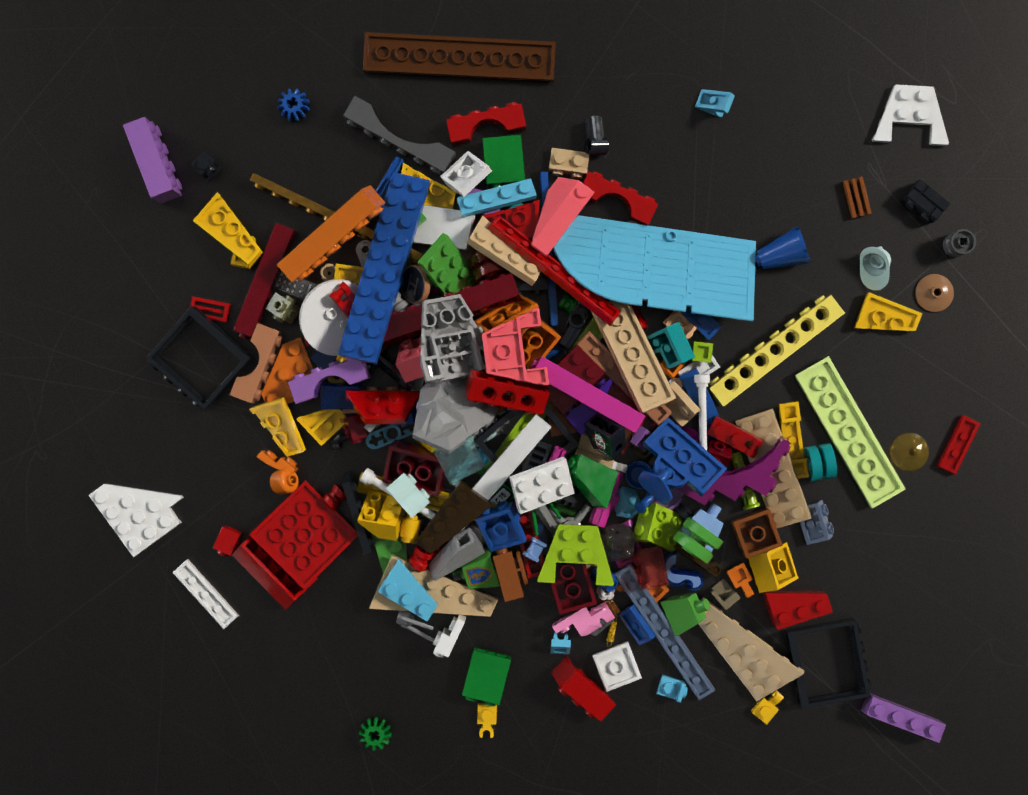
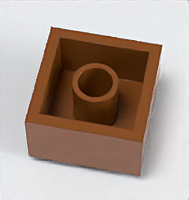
M762 508L729 520L742 557L746 559L783 546L771 511L768 508Z

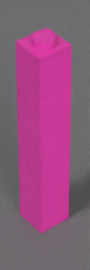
M542 356L539 360L535 358L530 369L547 367L549 385L624 426L627 430L633 433L637 432L645 415Z

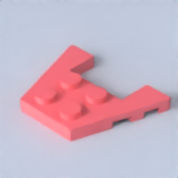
M539 308L482 333L487 375L549 386L547 367L526 369L521 329L542 326Z

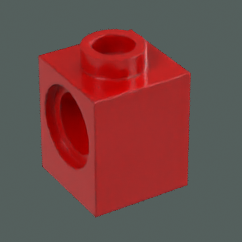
M227 525L223 526L213 549L218 550L217 553L219 555L231 556L236 551L243 532Z

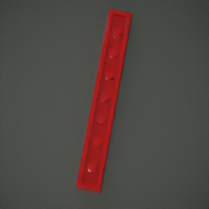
M500 215L488 226V230L530 263L536 265L541 272L609 326L619 316L620 310L603 297L583 287L565 270L562 264L549 254L546 257L532 247V241Z

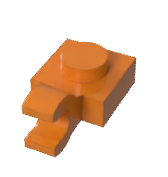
M744 562L726 571L735 588L741 586L747 598L754 595L748 584L753 579Z

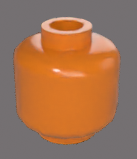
M288 469L277 470L270 477V486L276 494L292 493L298 487L299 480L296 472L292 473Z

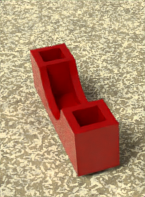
M517 102L508 103L503 108H498V106L490 107L484 112L479 110L471 111L466 116H461L460 114L450 116V119L446 120L452 146L471 142L473 132L485 123L497 124L507 134L526 130L522 104H517Z
M593 171V173L588 172L583 182L584 185L594 191L589 201L596 203L606 196L618 197L627 204L630 220L642 225H649L658 206L654 198L647 195L645 197L638 195L637 190L630 187L627 189L623 188L618 181L613 179L608 181L603 178L602 174Z

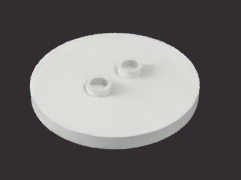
M344 279L328 280L314 287L305 297L299 313L300 329L307 342L319 352L332 356L338 355L348 318L331 300L329 294L332 291L335 292L342 282L349 286L354 295H356L358 284ZM344 294L340 298L343 301L347 296Z

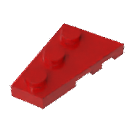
M540 200L487 214L484 217L492 223L500 215L527 238L533 239L539 221Z

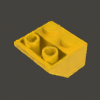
M368 491L358 517V523L377 538L397 541L402 517H405L407 512L393 496Z

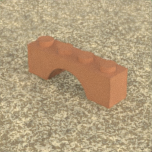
M257 323L251 342L256 346L259 353L258 365L251 374L236 377L230 393L231 396L249 403H255L260 400L261 386L263 383H266L269 377L268 368L270 365H273L276 354H274L276 347H280L283 340L282 332Z

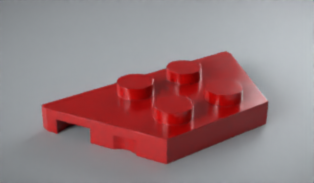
M346 391V399L352 402L353 409L361 416L360 418L364 424H405L409 414L415 408V403L419 400L420 391Z

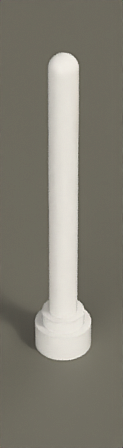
M698 374L694 375V383L698 387L700 408L699 444L707 451L706 387L710 383V375Z
M367 468L362 474L360 481L365 485L373 484L391 495L386 489L389 485L376 478L377 475L374 474V471ZM426 507L419 512L431 520L436 514Z

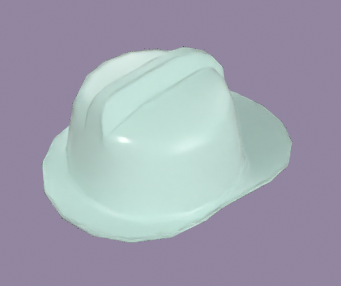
M882 246L877 248L867 247L860 254V277L863 284L871 290H881L889 281L891 257Z

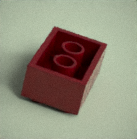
M575 345L556 364L591 385L605 373L579 345ZM547 386L550 392L548 401L561 414H565L577 402V400L553 386Z
M394 440L389 445L383 482L392 484L403 473L406 475L410 473L416 479L417 483L415 485L419 490L423 488L428 494L439 496L444 488L450 454L438 450L431 453L425 447Z
M557 562L555 583H551L559 614L596 605L597 602L586 564Z

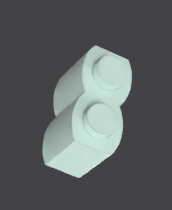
M403 473L386 489L410 517L413 518L430 503L428 500L430 495L423 488L421 490L415 485L417 481L410 473L408 475Z

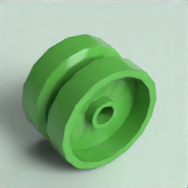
M688 516L683 523V527L691 532L690 536L683 531H677L672 539L682 545L681 548L695 558H700L708 564L713 558V554L705 546L709 545L714 550H718L723 541Z

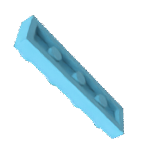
M530 178L468 194L465 197H457V203L462 218L533 200L536 199L537 194Z

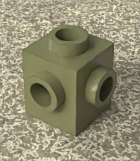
M276 292L265 308L274 314L272 318L280 323L286 321L289 324H292L300 311V307L295 305V299L288 295L284 298Z

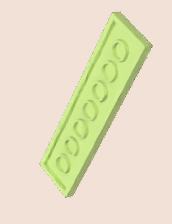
M829 356L794 375L870 508H874L906 490Z

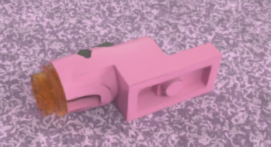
M613 599L609 602L607 600L600 605L590 608L591 611H588L587 608L572 611L554 622L552 627L556 634L558 632L562 634L571 628L570 625L573 624L580 636H587L589 634L597 636L614 621V618L618 617L617 614L620 613V610Z

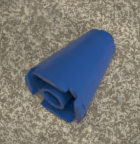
M799 226L794 227L758 250V255L755 256L758 267L762 266L763 269L811 263Z

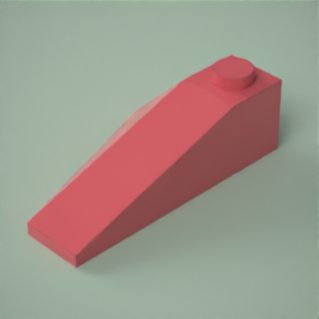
M558 177L547 191L531 246L547 257L588 203L594 191L579 180Z

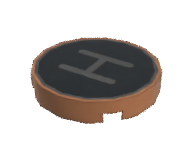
M419 265L406 267L403 275L404 285L401 287L402 294L412 304H420L428 298L430 292V280H427V274Z

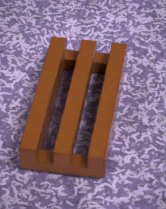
M863 176L843 181L851 219L872 214ZM857 182H858V185H859V189H860V193H861V197H862V201H863V205H864L865 212H863V208H862V204H861V200H860V196H859V192H858ZM849 184H852V188H853V192H854V196H855V200H856V204H857V208H858V212H859V213H857V214H856V211H855V207H854V203H853V199H852V195H851V191H850Z

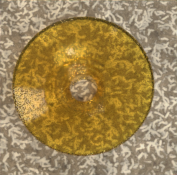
M904 433L893 441L890 455L898 468L905 471H915L927 462L929 448L921 436L914 433ZM910 449H914L915 451L914 455L912 456L909 454Z

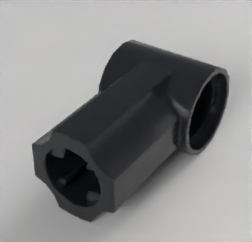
M596 115L587 117L585 119L587 133L584 143L585 153L589 155H606L609 150V142L604 137L603 118Z

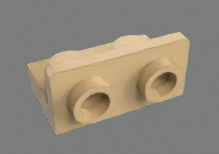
M552 148L549 172H552V175L555 176L569 174L572 178L582 179L583 176H587L589 154L580 151Z
M673 381L670 387L676 399L664 405L673 412L670 416L680 427H683L700 411V408Z

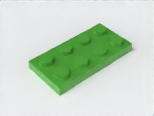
M444 233L439 236L418 261L442 295L450 292L453 294L457 293L466 286H477L481 281L450 237Z

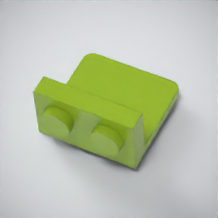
M651 503L644 513L638 512L632 540L636 542H650L668 551H675L674 546L677 542L672 538L680 530L683 517L660 504Z

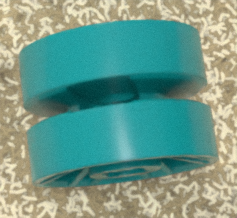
M830 443L821 444L818 448L816 446L804 448V457L807 459L809 473L808 479L811 482L822 480V477L824 479L836 478V457Z

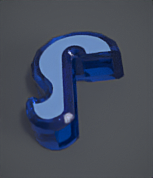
M676 550L668 551L664 554L660 563V572L666 583L672 586H681L687 583L686 587L692 591L699 590L704 585V578L699 572L675 569Z

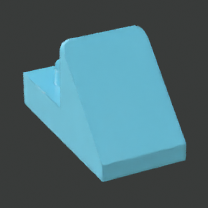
M702 89L695 107L722 117L724 113L729 112L735 95L731 92Z

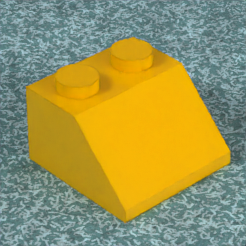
M787 542L782 543L783 546L748 558L759 593L779 590L799 579Z

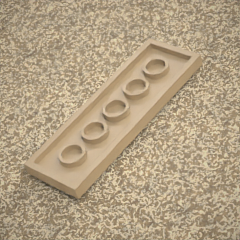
M608 301L621 311L611 326L591 311L639 412L643 414L674 401L676 397L630 304Z
M773 408L735 421L738 427L764 441L761 447L757 448V454L754 458L748 456L750 463L761 458L774 446L782 435ZM747 440L745 445L750 447L752 442ZM789 453L785 457H781L779 468L775 473H771L776 478L775 482L777 484L772 493L769 492L767 496L762 495L766 508L771 511L776 528L811 519V514Z

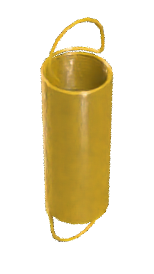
M615 621L609 624L607 643L614 641L617 625Z

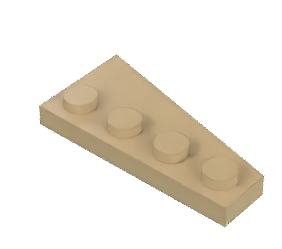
M482 216L466 243L533 286L541 271L536 265L530 263L487 228L491 223Z

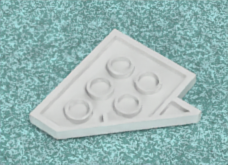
M103 484L89 495L133 557L140 554L182 523L171 508L184 498L182 495L112 484Z

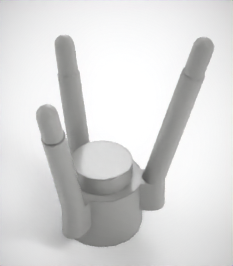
M399 611L396 620L397 624H401V627L434 642V638L412 627V624L433 630V626L414 620L415 614H412L410 611Z

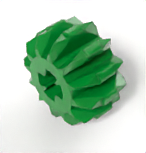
M378 717L374 718V722L368 718L367 724L362 723L361 728L363 730L359 731V735L364 737L360 739V742H367L365 745L366 749L372 745V751H375L377 746L382 750L384 748L383 744H389L388 738L392 736V733L388 732L390 725L384 726L385 719L379 723ZM375 731H378V732H379L378 735H376L375 737H373V736H372V733H374Z

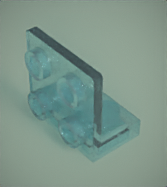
M470 436L466 438L464 444L450 454L436 448L433 450L450 485L485 468Z

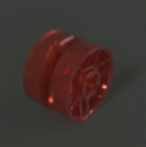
M480 252L473 254L468 259L477 285L483 280L491 281L497 279L501 274H509L508 270Z

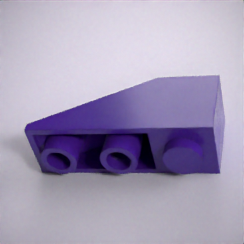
M603 379L595 387L608 393L612 380L608 379L606 381ZM582 403L578 406L574 404L566 412L565 418L581 435L586 431L584 423L598 412Z

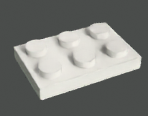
M560 457L509 477L517 510L520 514L574 494L565 457Z

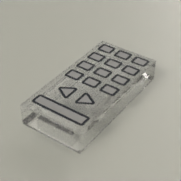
M280 270L273 288L304 300L316 284L305 279L302 281L297 279L291 282Z

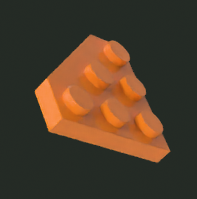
M301 337L282 345L261 393L265 403L285 397L287 404L295 402L288 382L293 380V376L302 373L306 376L311 374L310 370L314 369Z

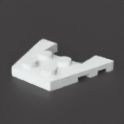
M894 85L872 142L890 143L892 140V123L930 125L929 145H949L934 87Z

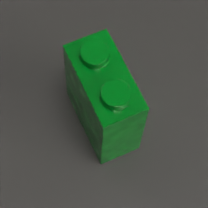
M521 135L483 138L485 164L492 170L486 176L487 187L492 189L525 180Z
M474 647L462 696H465L466 700L473 702L477 700L484 701V704L488 706L500 705L511 656Z

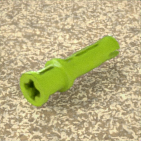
M741 451L732 453L731 462L734 470L745 466ZM745 485L746 491L742 496L743 510L759 507L760 503L757 502L755 490Z

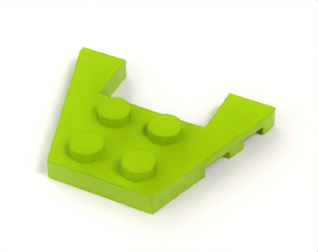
M558 524L537 582L555 583L556 563L596 564V585L614 586L598 526Z

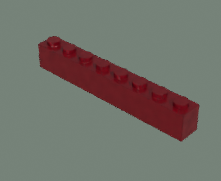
M504 273L499 275L497 279L491 281L483 280L477 286H466L457 293L453 294L450 292L442 296L447 297L460 294L474 316L521 300L512 273ZM422 305L409 306L405 311L399 313L392 312L382 348L421 335Z

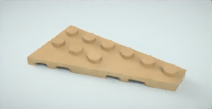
M391 555L369 609L409 611L378 592L379 587L400 557ZM400 558L406 568L411 571L417 581L438 603L433 613L491 617L498 597L478 589H469L466 584L446 576L434 581L429 569H426L424 572L415 570L408 564L409 561Z
M709 601L710 610L705 611L706 619L698 624L756 701L804 674L803 669L794 666L788 658L779 655L773 650V647L751 631L745 630L736 620L730 619L723 614L721 609Z

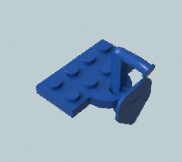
M667 418L642 444L656 457V460L653 463V473L643 471L638 477L641 486L649 493L639 503L635 504V509L639 513H644L645 509L655 498L662 504L667 505L673 498L669 488L677 489L686 484L702 497L727 468L670 418Z

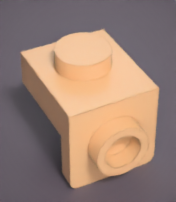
M673 311L662 322L666 327L680 322L687 339L691 338L693 332L697 329L680 311Z

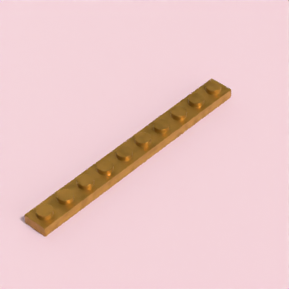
M253 173L250 181L255 182L254 186L263 191L267 188L272 191L271 195L280 199L284 196L289 199L288 203L299 207L301 204L307 207L305 211L315 216L317 213L324 215L323 219L325 221L335 213V211ZM365 226L357 231V236L368 240L369 237L373 239L375 231ZM411 248V262L419 265L418 261L424 254Z

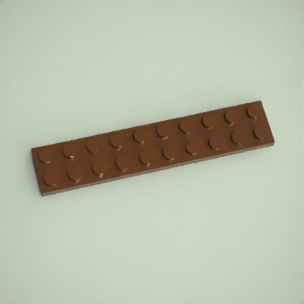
M365 32L363 72L554 82L556 42Z

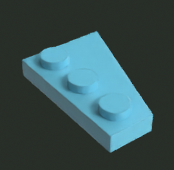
M398 558L379 587L378 592L425 621H428L438 603Z

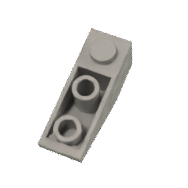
M470 528L453 536L428 564L434 581L485 553L479 537Z

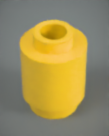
M409 514L402 517L401 541L415 543L419 537L422 520L418 518V515H415L413 518Z

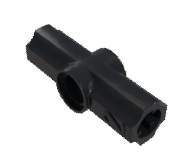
M577 303L559 334L561 338L557 343L568 350L571 349L591 315V311L582 303ZM573 317H581L582 323L574 325L572 323Z

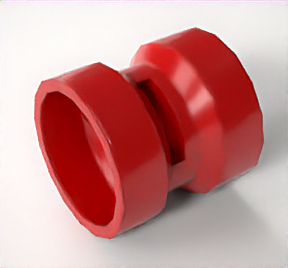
M335 484L332 490L322 497L333 510H337L340 507V503L347 500L344 489L338 484Z
M416 545L415 554L411 556L408 564L413 569L424 572L428 567L427 562L431 560L434 552L430 554L419 545Z

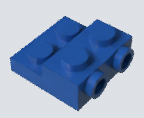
M502 501L496 507L487 509L475 519L490 552L522 544L527 540L520 525L521 517L514 502Z

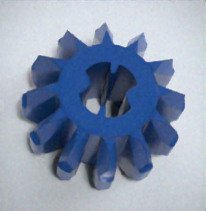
M297 88L294 93L291 89H288L287 95L282 92L283 99L279 98L277 100L281 104L277 107L279 111H282L281 116L283 118L287 116L288 121H292L293 117L296 121H299L300 115L305 118L304 111L308 112L310 110L306 106L310 103L309 99H305L306 94L304 92L300 94V90ZM296 102L297 106H293V108H291L290 104H294Z

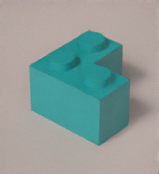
M680 322L647 336L654 354L661 353L668 369L695 357Z

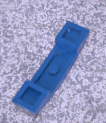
M693 368L679 375L685 392L699 407L698 387L694 383V375H698L699 372L697 368ZM706 387L708 429L715 415L720 416ZM707 434L708 443L710 439L718 441V439Z

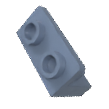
M822 500L807 504L811 519L800 522L806 544L830 540L833 537L834 528L832 523L828 521L827 515L829 512L827 505L823 504Z

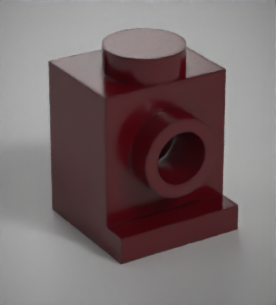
M359 414L340 419L341 423H345V426H343L345 437H348L352 444L362 442V438L368 437L364 428L365 424Z

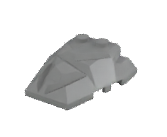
M460 294L424 300L422 302L420 365L425 382L440 383L469 377L470 370L486 371L482 332L484 331L481 326L478 327L472 318L474 316Z
M459 378L440 383L426 382L420 390L412 438L450 454L464 444L466 438L471 435H477L479 429L484 426L487 428L491 425L499 409L487 403H473L469 401L464 392L467 381Z

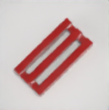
M192 296L190 307L196 306L200 310L223 314V318L211 315L206 316L211 320L228 322L227 318L231 304ZM197 301L207 304H213L225 307V309L219 310L195 305V303Z

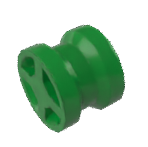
M565 292L557 309L565 310L570 315L578 300L571 297L568 292Z

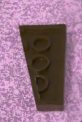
M460 481L415 543L430 554L489 509L493 503Z

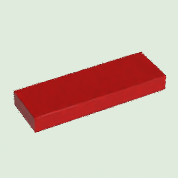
M961 415L937 467L956 475L981 423Z

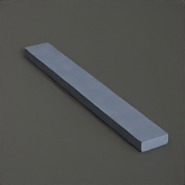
M629 563L614 572L617 580L656 635V638L697 699L701 700L714 692L715 688L679 635L675 636L667 616L632 564Z

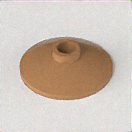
M930 274L918 282L915 289V297L918 304L924 310L939 312L951 304L954 297V289L946 277L939 274ZM935 289H938L940 292L938 296L934 294Z

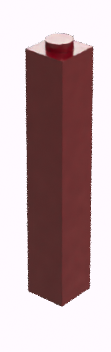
M275 223L233 330L238 332L237 336L248 340L249 337H252L257 323H261L266 311L265 308L270 301L281 273L277 264L288 255L297 233L295 230Z

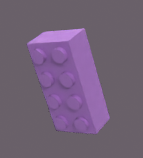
M146 117L124 124L125 133L150 198L162 204L182 196L180 192L182 185L178 178L175 179L173 173L175 172V167L172 161H169L167 158L169 152L165 143L161 142L160 137L162 133L158 125L155 126L153 121H149Z

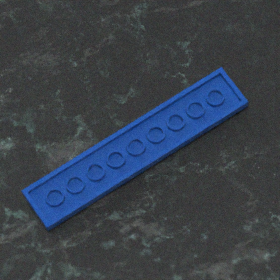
M395 172L392 173L384 199L385 204L382 206L384 210L380 213L338 351L339 356L377 365L431 184L430 180Z

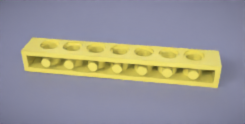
M823 295L814 302L816 304L811 309L807 307L799 313L801 317L797 320L791 319L784 325L786 327L781 332L777 330L769 336L771 340L767 343L761 342L754 348V353L751 355L747 353L739 359L741 363L736 367L734 365L728 367L724 371L725 375L719 379L717 376L709 383L710 387L707 389L720 407L727 405L844 315L845 312L832 295L827 297ZM817 310L823 313L822 320L816 317ZM802 322H806L808 325L806 332L801 329ZM787 333L793 336L792 343L786 341L785 336ZM771 345L777 346L778 353L776 355L771 353ZM757 356H760L763 359V365L761 367L757 366L755 363V358ZM741 368L747 369L748 376L746 378L741 377ZM727 379L733 381V388L731 390L725 387Z

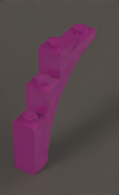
M781 435L774 446L761 458L741 468L725 471L702 497L687 484L677 488V490L703 505L713 500L716 494L715 490L736 501L738 497L741 498L745 493V485L767 496L769 492H773L777 484L775 476L771 473H775L779 468L781 457H785L791 448L789 446L790 442Z

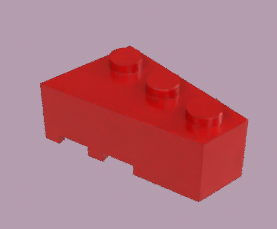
M565 656L551 672L560 686L558 690L566 697L568 695L573 698L572 702L577 707L583 706L586 709L585 713L590 718L594 719L596 717L601 722L616 706V703L600 686L591 681L583 674L584 672L580 668L577 669L571 660Z

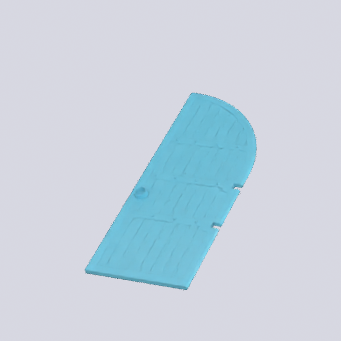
M578 215L553 248L562 266L578 283L608 300L642 306V300L647 301V307L686 312L687 306L691 307V313L752 322L754 320L756 241Z

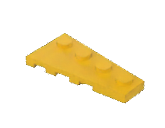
M218 192L193 220L195 224L250 267L263 253Z

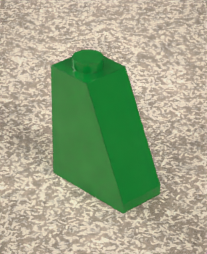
M571 455L567 461L571 481L593 507L607 509L618 471L610 469L583 455Z

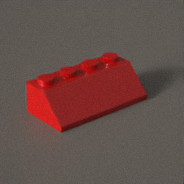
M251 537L244 541L232 554L285 610L318 579L317 577L303 590Z

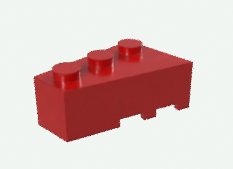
M780 590L763 592L773 627L777 630L833 613L828 595L823 591Z

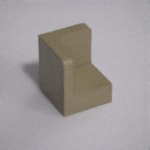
M721 579L709 589V592L725 610L740 599V596L724 579Z

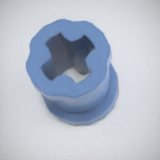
M531 537L532 542L527 551L523 552V555L539 562L538 557L547 544L535 537Z

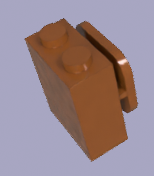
M512 548L497 550L493 553V560L504 601L507 602L524 597L521 579L525 585L529 584L520 549L516 550V556L513 554Z

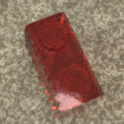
M662 546L635 551L634 563L638 566L639 574L637 575V581L641 585V589L668 586L669 582Z

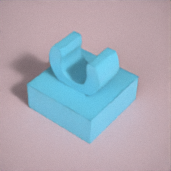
M555 632L553 639H551L550 653L570 654L571 640H568V634L565 633L564 639L560 640Z

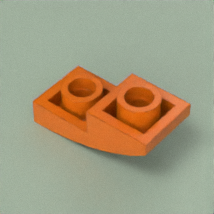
M263 450L256 456L261 461L279 470L288 469L292 473L299 470L296 467L297 463L293 459L281 457L277 461V456L270 450L267 452Z

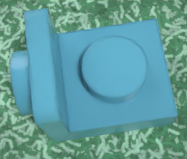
M662 674L656 693L681 703L682 698L685 699L688 687H686L683 680Z

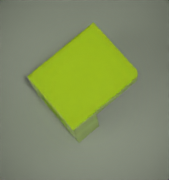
M691 342L690 346L695 357L690 359L689 362L711 363L713 343Z

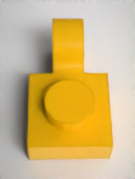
M776 690L768 699L765 697L760 699L751 712L765 724H768L779 711L775 705L783 699L782 694Z

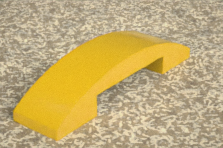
M799 401L779 404V424L782 436L790 442L789 446L791 448L788 453L797 478L800 479L809 477L807 459L804 457Z

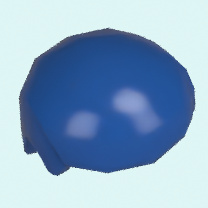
M636 460L627 466L625 479L631 487L644 489L639 483L638 477L643 471L653 473V468L646 461Z

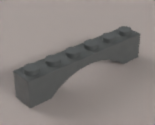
M356 96L353 97L343 115L345 120H347L346 124L356 129L359 127L363 129L365 135L371 138L373 136L379 138L381 144L397 148L396 152L405 157L408 154L413 157L415 163L421 166L426 164L430 167L429 170L437 175L443 174L449 169L456 156L455 151L439 142L417 144L398 138L380 123L372 105Z

